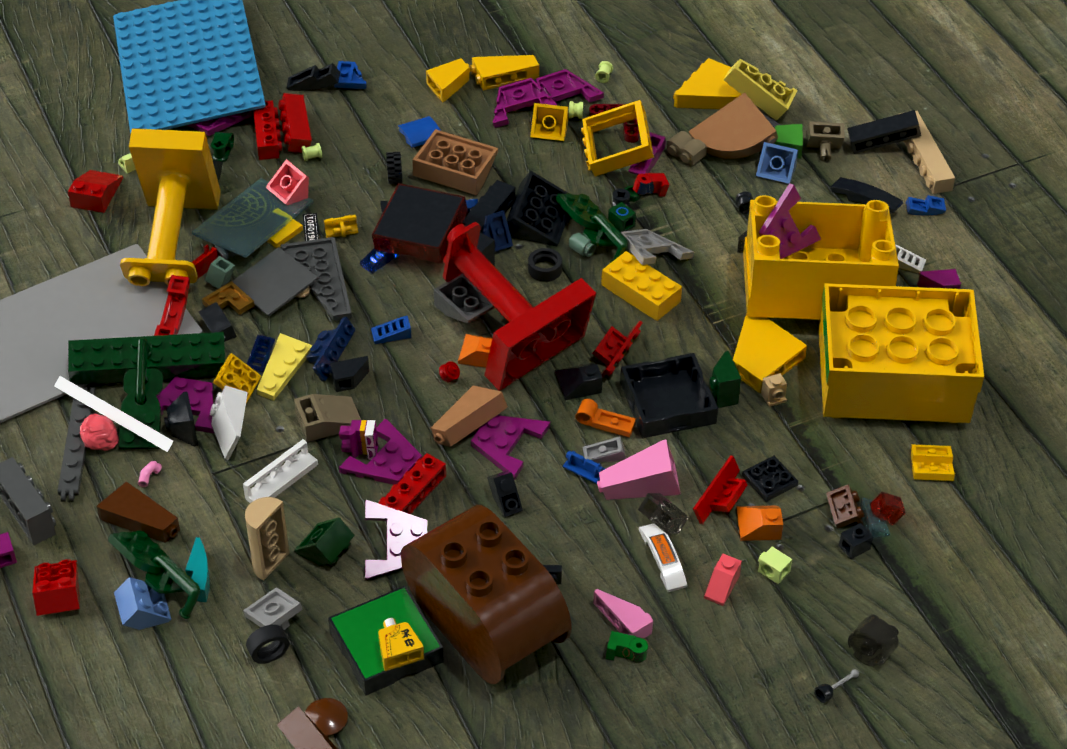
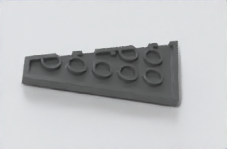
M335 237L281 244V249L319 278L309 287L332 320H342L343 317L352 318Z

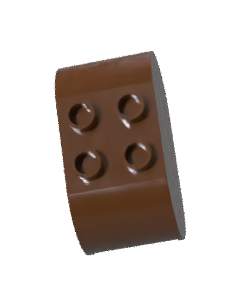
M475 505L403 546L401 550L403 572L418 605L473 670L486 682L497 684L503 679L505 669L550 641L563 643L569 639L572 630L570 613L553 577L508 527L487 507Z

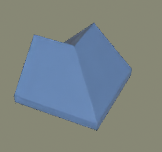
M764 142L756 176L789 184L796 169L798 149Z

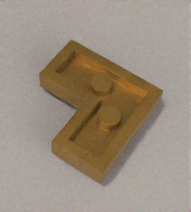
M232 281L202 298V303L206 307L217 302L221 309L229 305L239 315L255 306L254 300Z

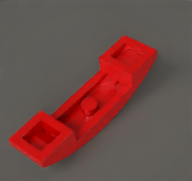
M171 275L160 325L156 327L154 336L178 334L188 298L189 277Z

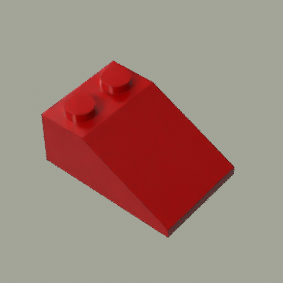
M94 170L87 171L76 178L68 190L71 207L105 213L123 180V175Z

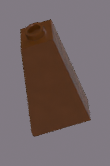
M125 482L96 506L99 519L133 532L143 531L148 537L164 543L175 537L180 531L178 518L128 482Z

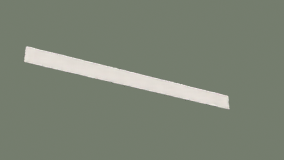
M59 376L54 387L168 452L173 440Z

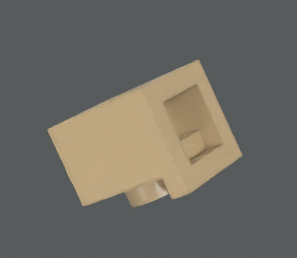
M781 373L763 378L761 395L769 407L787 402L785 397L787 383Z

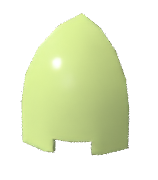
M131 153L118 159V164L127 174L136 170Z

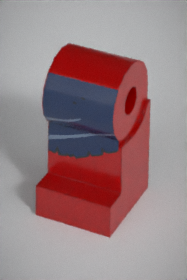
M664 173L638 174L633 190L642 195L657 193L659 197H665L670 184Z

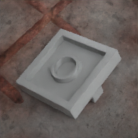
M276 587L244 609L243 612L246 618L259 627L273 624L279 625L285 630L290 626L288 619L303 609L300 602Z

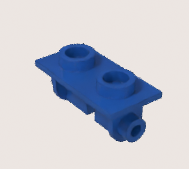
M576 451L567 452L566 458L568 460L562 466L596 484L600 480L599 472L605 470L602 464L585 459L577 454Z

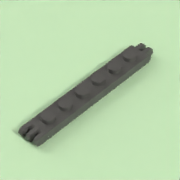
M91 388L90 393L94 396L96 394V389ZM73 398L58 485V495H61V501H66L67 494H69V501H74L75 494L80 492L87 449L80 436V426L84 419L93 413L91 407Z

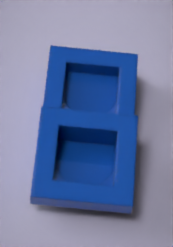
M927 195L925 200L908 197L906 200L908 214L927 216L946 212L944 198Z

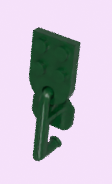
M570 193L557 195L556 201L574 221L586 227L583 235L590 240V243L597 246L618 247L610 263L627 250V239L599 210V207L590 200L589 196Z
M140 338L138 341L137 369H130L124 375L123 389L128 395L121 404V411L160 433L161 405L156 396L163 390V374L158 369L147 368V356L151 355L152 348L145 338ZM120 425V449H160V447Z
M138 530L136 532L111 533L108 541L135 567L147 572L145 582L153 590L163 594L185 591L189 595L185 606L179 610L182 618L189 619L200 595L199 585L171 560L145 532Z

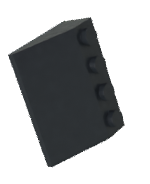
M530 170L520 183L506 219L510 234L518 239L557 247L569 214L556 201V197L558 194H566L568 192Z

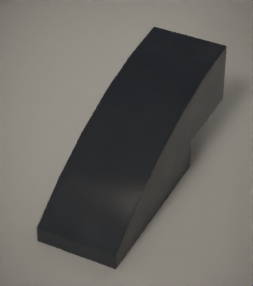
M333 63L321 69L314 65L290 76L286 88L292 91H309L329 87L339 83L341 72Z

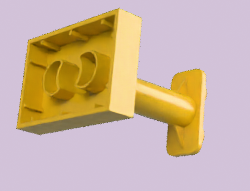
M132 128L129 150L147 205L156 208L147 258L121 259L120 267L122 273L131 284L136 286H147L150 284V281L165 282L168 285L171 275L189 277L190 283H195L198 277L195 265L189 261L175 260L183 208L218 210L221 191L206 133Z

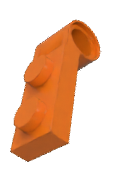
M583 399L575 415L576 420L581 424L626 437L631 436L636 424V418L599 409L598 404L592 399Z

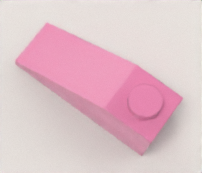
M599 589L594 591L593 604L620 633L642 639L652 634L653 619L650 614L645 613L639 606Z

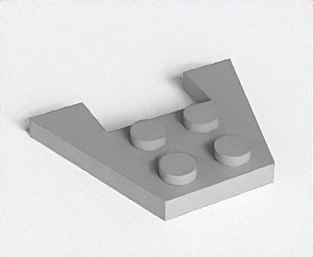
M648 229L621 232L627 239L628 249L642 265L654 264L656 256L653 254L669 252L678 259L684 260L692 259L695 253Z

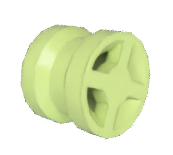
M570 101L569 118H583V102L574 103Z

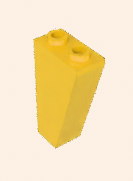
M534 55L472 57V65H470L471 74L475 75L476 83L480 85L483 91L529 78H539V64Z

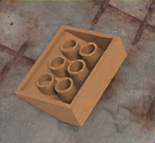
M435 129L413 158V176L477 195L485 183L498 153V148Z

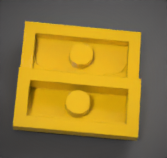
M911 444L914 479L954 481L955 473L952 464L953 453L951 446Z

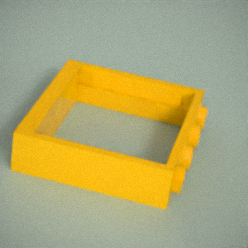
M641 100L582 119L583 128H581L583 136H585L583 143L585 148H587L584 149L588 159L586 163L588 170H592L594 176L654 158L646 111ZM637 118L642 145L597 160L593 132Z

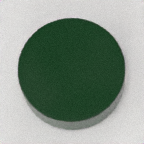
M633 185L624 188L630 193L629 202H636L640 199L641 194L633 190Z

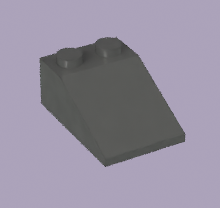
M463 274L433 289L434 305L444 315L465 323H470L495 308Z

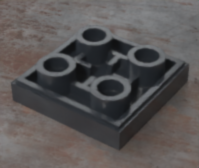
M775 455L742 471V477L765 502L798 486V480Z

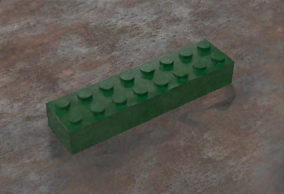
M224 332L68 341V373L70 382L75 385L124 382L125 373L130 369H137L138 341L140 338H145L152 348L151 355L147 356V368L160 370L163 374V380L174 379L175 377L185 379L216 377L226 361Z

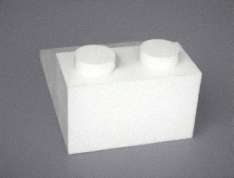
M225 385L222 393L218 392L216 404L212 405L210 415L212 416L211 425L223 456L226 460H229L241 436L248 392Z

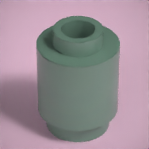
M581 233L573 234L569 239V247L584 257L592 256L596 250V245L590 243V240Z

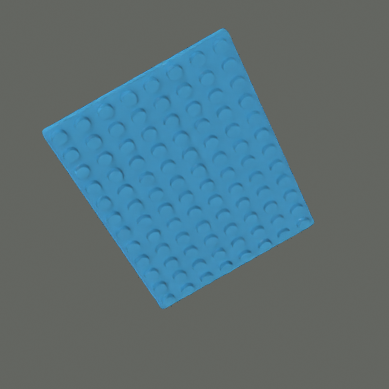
M178 0L133 11L120 12L113 16L130 133L132 128L167 130L256 110L266 106L243 0Z

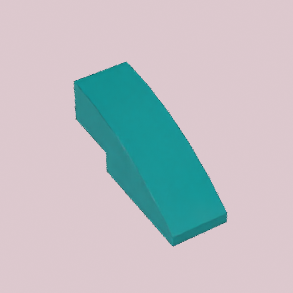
M196 537L185 572L200 587V595L197 601L207 602L210 588L208 561L201 539Z

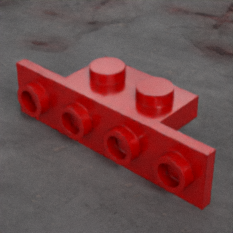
M639 321L627 336H624L613 326L606 332L592 352L595 357L606 364L601 373L602 377L605 375L610 376L615 370L614 364H618L624 357L622 352H626L633 344L631 339H635L641 332L639 328L643 323L642 321Z
M730 455L694 506L693 510L699 524H703L712 511L730 512L748 486L745 479H735L740 469L734 456Z

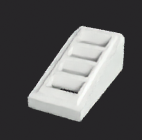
M895 245L899 268L920 273L924 268L926 259Z

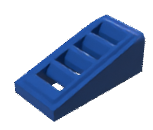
M403 316L371 328L374 344L412 338L408 316Z

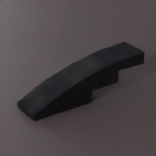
M840 177L831 186L832 192L847 194L849 201L862 202L865 205L871 200L883 201L888 204L891 213H894L903 204V200L860 181Z

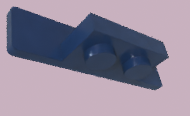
M347 317L342 318L335 330L322 331L306 357L309 363L316 362L313 370L321 381H326L331 373L330 363L338 361L355 332L354 326Z

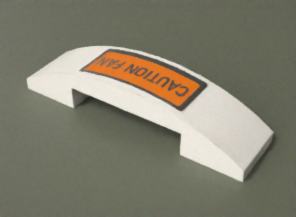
M658 522L639 527V532L645 545H649L661 571L660 577L667 592L686 588L687 582L678 555L663 527Z

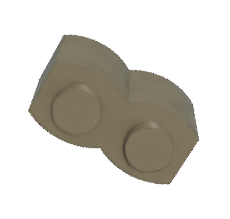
M680 131L667 141V151L669 154L680 158L688 165H694L707 155L706 144L699 139H694L685 131Z

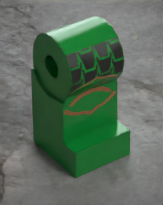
M611 631L606 659L614 661L615 656L628 658L635 663H641L647 657L648 643L646 640L636 636Z

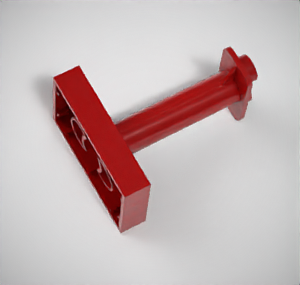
M477 222L467 227L464 224H459L447 236L448 248L447 254L443 259L445 264L443 279L449 282L463 274L509 322L493 333L484 375L500 391L585 337L596 292L580 278L533 307L477 249L481 226Z

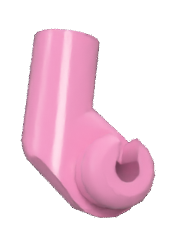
M156 461L149 462L140 472L138 485L140 487H147L152 472L158 474L162 468L161 464Z

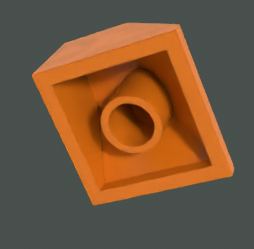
M466 334L458 364L486 368L492 338Z
M777 505L736 506L740 541L781 540L783 519L780 507Z

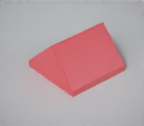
M286 159L266 188L288 206L308 198L309 177Z

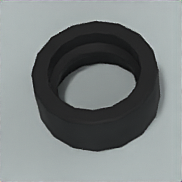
M540 248L533 251L528 257V272L530 276L542 282L557 279L562 273V256L560 253L550 248ZM541 261H549L555 264V266L540 268L535 264Z
M273 624L257 629L246 641V647L253 661L258 664H266L279 659L286 653L290 645L283 628ZM269 642H272L271 644H269V645H267V646H265V647H262V646H264L265 644H267V643H269Z

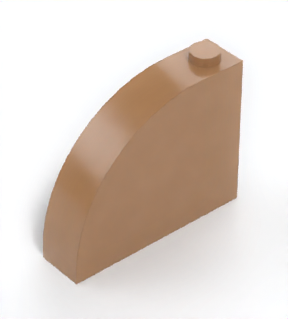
M743 93L688 131L694 139H699L706 144L708 154L725 159H736L753 155L762 150L764 142L774 144L778 139L775 128L746 93Z

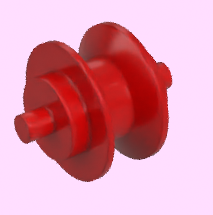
M448 361L440 366L439 374L445 382H451L460 376V369L455 362Z

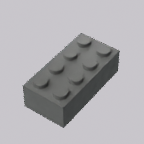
M11 457L0 463V497L32 544L36 545L56 535L54 529L56 521L51 515L53 510L48 501H43L44 497L40 489L34 488L35 485L30 475H25L26 472L21 463L17 464L15 459Z

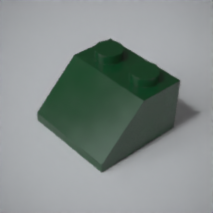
M725 351L713 368L712 377H710V391L718 408L737 405L739 402L741 376L729 351Z
M340 517L317 523L296 547L294 552L319 566L332 565L338 560L339 553L350 546V541L355 535Z

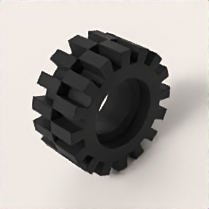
M386 152L388 184L403 183L401 153Z

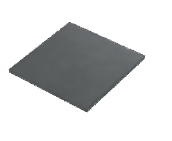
M278 247L232 282L254 300L257 308L270 316L319 278Z

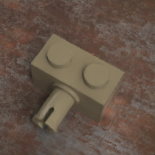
M809 122L806 131V147L820 148V159L824 161L826 156V161L831 160V149H841L845 138L844 123Z

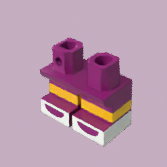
M352 420L351 426H340L339 437L342 439V452H352L353 458L358 457L359 454L368 455L369 460L377 454L379 443L375 420Z

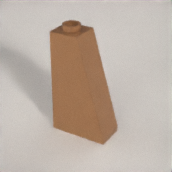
M472 386L430 428L436 443L451 447L504 411L508 406L503 393L497 390Z

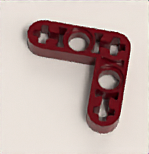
M593 104L589 107V117L626 104ZM637 118L623 123L624 139L629 143H635L639 140L640 133Z

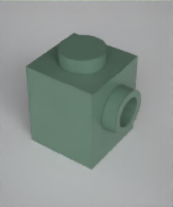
M219 256L210 264L205 281L218 289L225 286L230 281L235 265Z

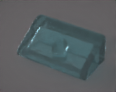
M862 498L860 506L865 515L864 521L873 538L890 536L880 502Z

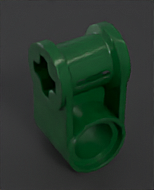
M214 133L211 148L214 151L213 160L225 162L228 159L234 146L233 133Z

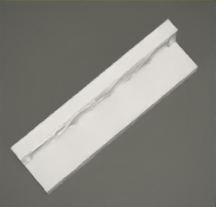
M302 439L244 482L245 499L251 503L262 497L275 498L318 465V460L308 453L307 442Z

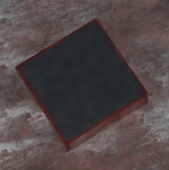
M398 183L372 233L375 250L410 255L422 260L443 263L448 248L447 236L455 226L462 224L468 212L465 196Z

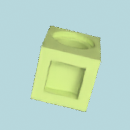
M771 547L767 552L764 551L758 559V572L779 584L790 573L792 559Z

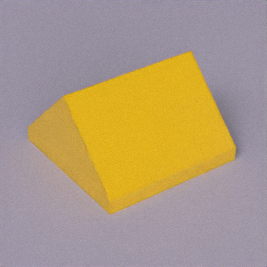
M534 103L530 137L564 141L568 127V107Z

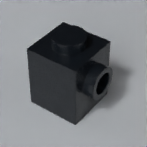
M859 523L841 533L839 547L850 559H853L871 549L872 533Z

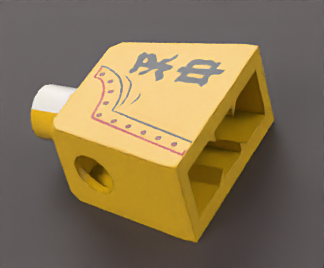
M388 618L383 622L384 628L378 631L384 671L424 659L423 644L409 623L396 624L394 618Z

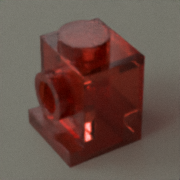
M881 492L870 503L873 516L887 520L891 525H894L906 513L901 497Z

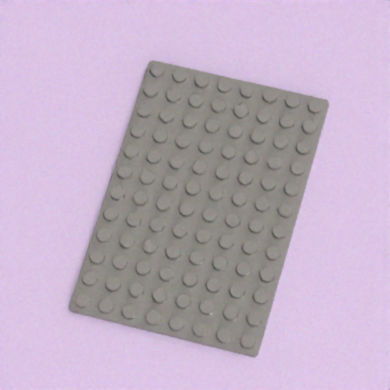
M134 244L0 300V423L66 395L65 392L54 387L59 376L70 381L68 373L69 340L154 336L157 325H160L167 301L168 285L165 282L150 281V284L147 286H136L124 277L120 267L121 259L147 258L138 244ZM185 308L178 334L202 333L200 326ZM83 384V385H77V386H79L80 388H82V387L87 386V385H89V384Z

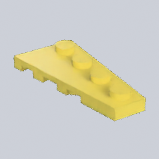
M280 333L257 387V395L274 401L306 361V357L313 345Z

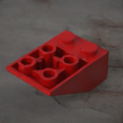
M65 559L59 563H42L35 566L32 594L37 616L80 609L77 560Z

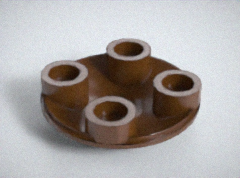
M318 699L312 702L305 710L306 715L327 737L338 733L348 723L347 709L336 699Z

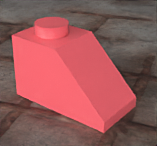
M722 554L714 568L704 598L724 606L740 577L742 561Z

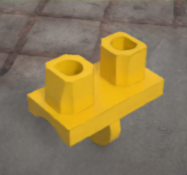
M346 215L344 217L324 220L326 238L338 236L343 238L346 235L358 233L356 215Z

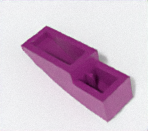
M649 132L654 158L632 164L628 172L636 175L649 173L666 146V138Z

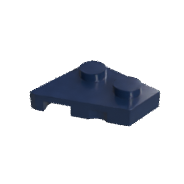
M500 211L485 216L482 233L495 240V251L513 246L505 212Z

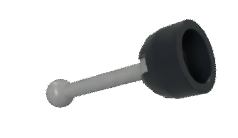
M856 669L852 670L851 674L832 686L829 684L819 685L814 690L817 699L822 703H826L833 697L835 688L851 678H857L859 671Z

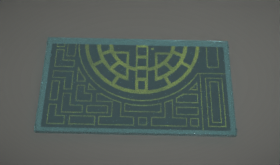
M260 178L193 230L192 235L243 257H248L313 204V199L307 198L287 206L266 188L269 182Z

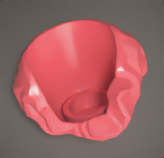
M96 413L91 414L84 419L80 426V436L87 448L108 451L113 449L119 441L116 425L106 416Z

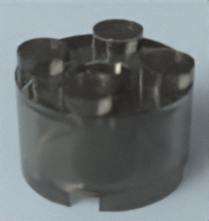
M871 614L850 634L848 646L849 648L852 646L855 651L853 655L861 663L871 667L875 665L881 666L898 647L897 635L899 632L895 626L889 625L878 616Z

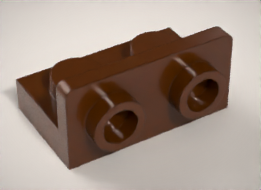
M848 484L826 493L837 529L856 521L864 526L862 518L865 515L861 506L858 507L857 502H860V498L856 490L852 491Z

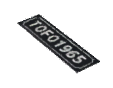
M317 213L303 214L305 241L319 239Z

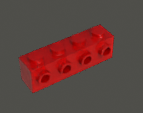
M283 93L282 100H279L278 109L281 110L280 120L283 121L284 144H287L288 152L302 153V146L310 147L312 141L304 95Z
M273 100L265 101L266 106L264 108L253 110L259 160L280 158L279 151H282L280 129H277L280 128L279 118H275L278 117V109L274 107Z
M426 453L416 461L414 467L407 471L397 484L392 486L390 492L385 497L383 496L378 504L411 514L446 477V463Z

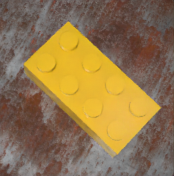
M627 251L602 269L601 285L656 321L681 302V285L648 264L642 265L635 256Z

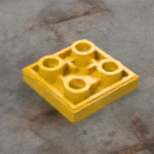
M231 353L228 355L213 383L222 390L226 385L248 392L247 403L262 376Z

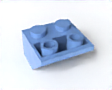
M129 577L114 592L122 625L141 630L167 623L171 620L165 594L156 592L142 580Z

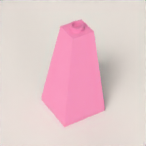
M662 440L599 472L600 481H597L599 492L604 493L606 500L681 494L676 465L667 440Z

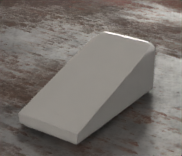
M621 437L582 447L584 458L596 463L626 459Z

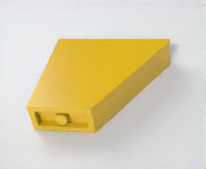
M708 58L700 65L696 72L692 73L687 81H684L682 87L675 91L673 95L674 107L721 109L742 95L724 81L731 67Z
M746 313L733 361L741 376V380L758 393H761L763 378L779 373L782 376L805 359L807 345L767 317H748Z

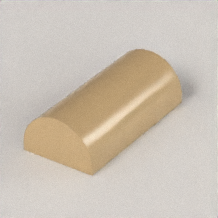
M274 497L256 499L248 505L245 511L253 571L263 581L290 553L283 501Z

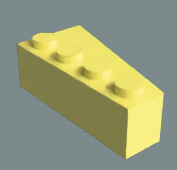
M739 59L730 68L724 78V81L741 94L746 93L757 107L776 121L789 109L798 91L795 88H787L786 83L782 81L776 82L767 73H760L758 68L742 59Z

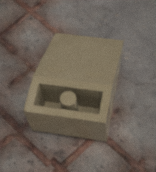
M311 394L294 399L296 416L307 442L339 434L340 426H351L352 420H361L352 397Z

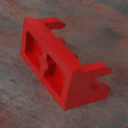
M206 244L203 247L204 253L192 261L198 275L197 279L207 273L210 264L218 258L215 247L209 250V246Z

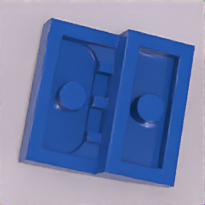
M430 116L398 125L399 132L405 136L406 143L412 148L425 144L435 129L441 131Z

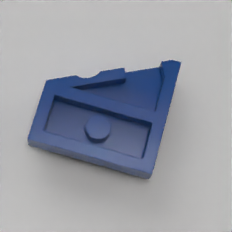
M338 61L337 69L341 73L339 83L334 84L335 88L367 89L366 81L363 80L362 74L355 62Z

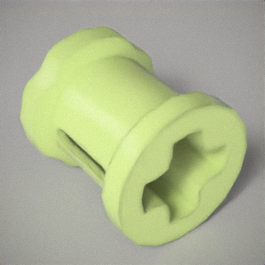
M608 61L600 62L599 70L595 74L596 80L601 83L608 82L610 73L613 71V65Z
M319 143L310 147L302 146L304 161L306 162L308 159L316 157L322 158V150Z

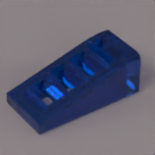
M388 238L383 239L360 261V265L373 274L399 256L397 244Z
M257 335L247 365L257 372L264 373L275 347L276 339ZM256 357L264 358V360H258ZM253 363H259V364H262V365H261V367H260V366L253 365Z

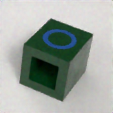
M621 202L608 210V220L621 233L635 227L636 213Z

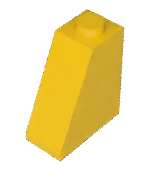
M460 58L426 70V83L441 102H445L469 81L470 66Z

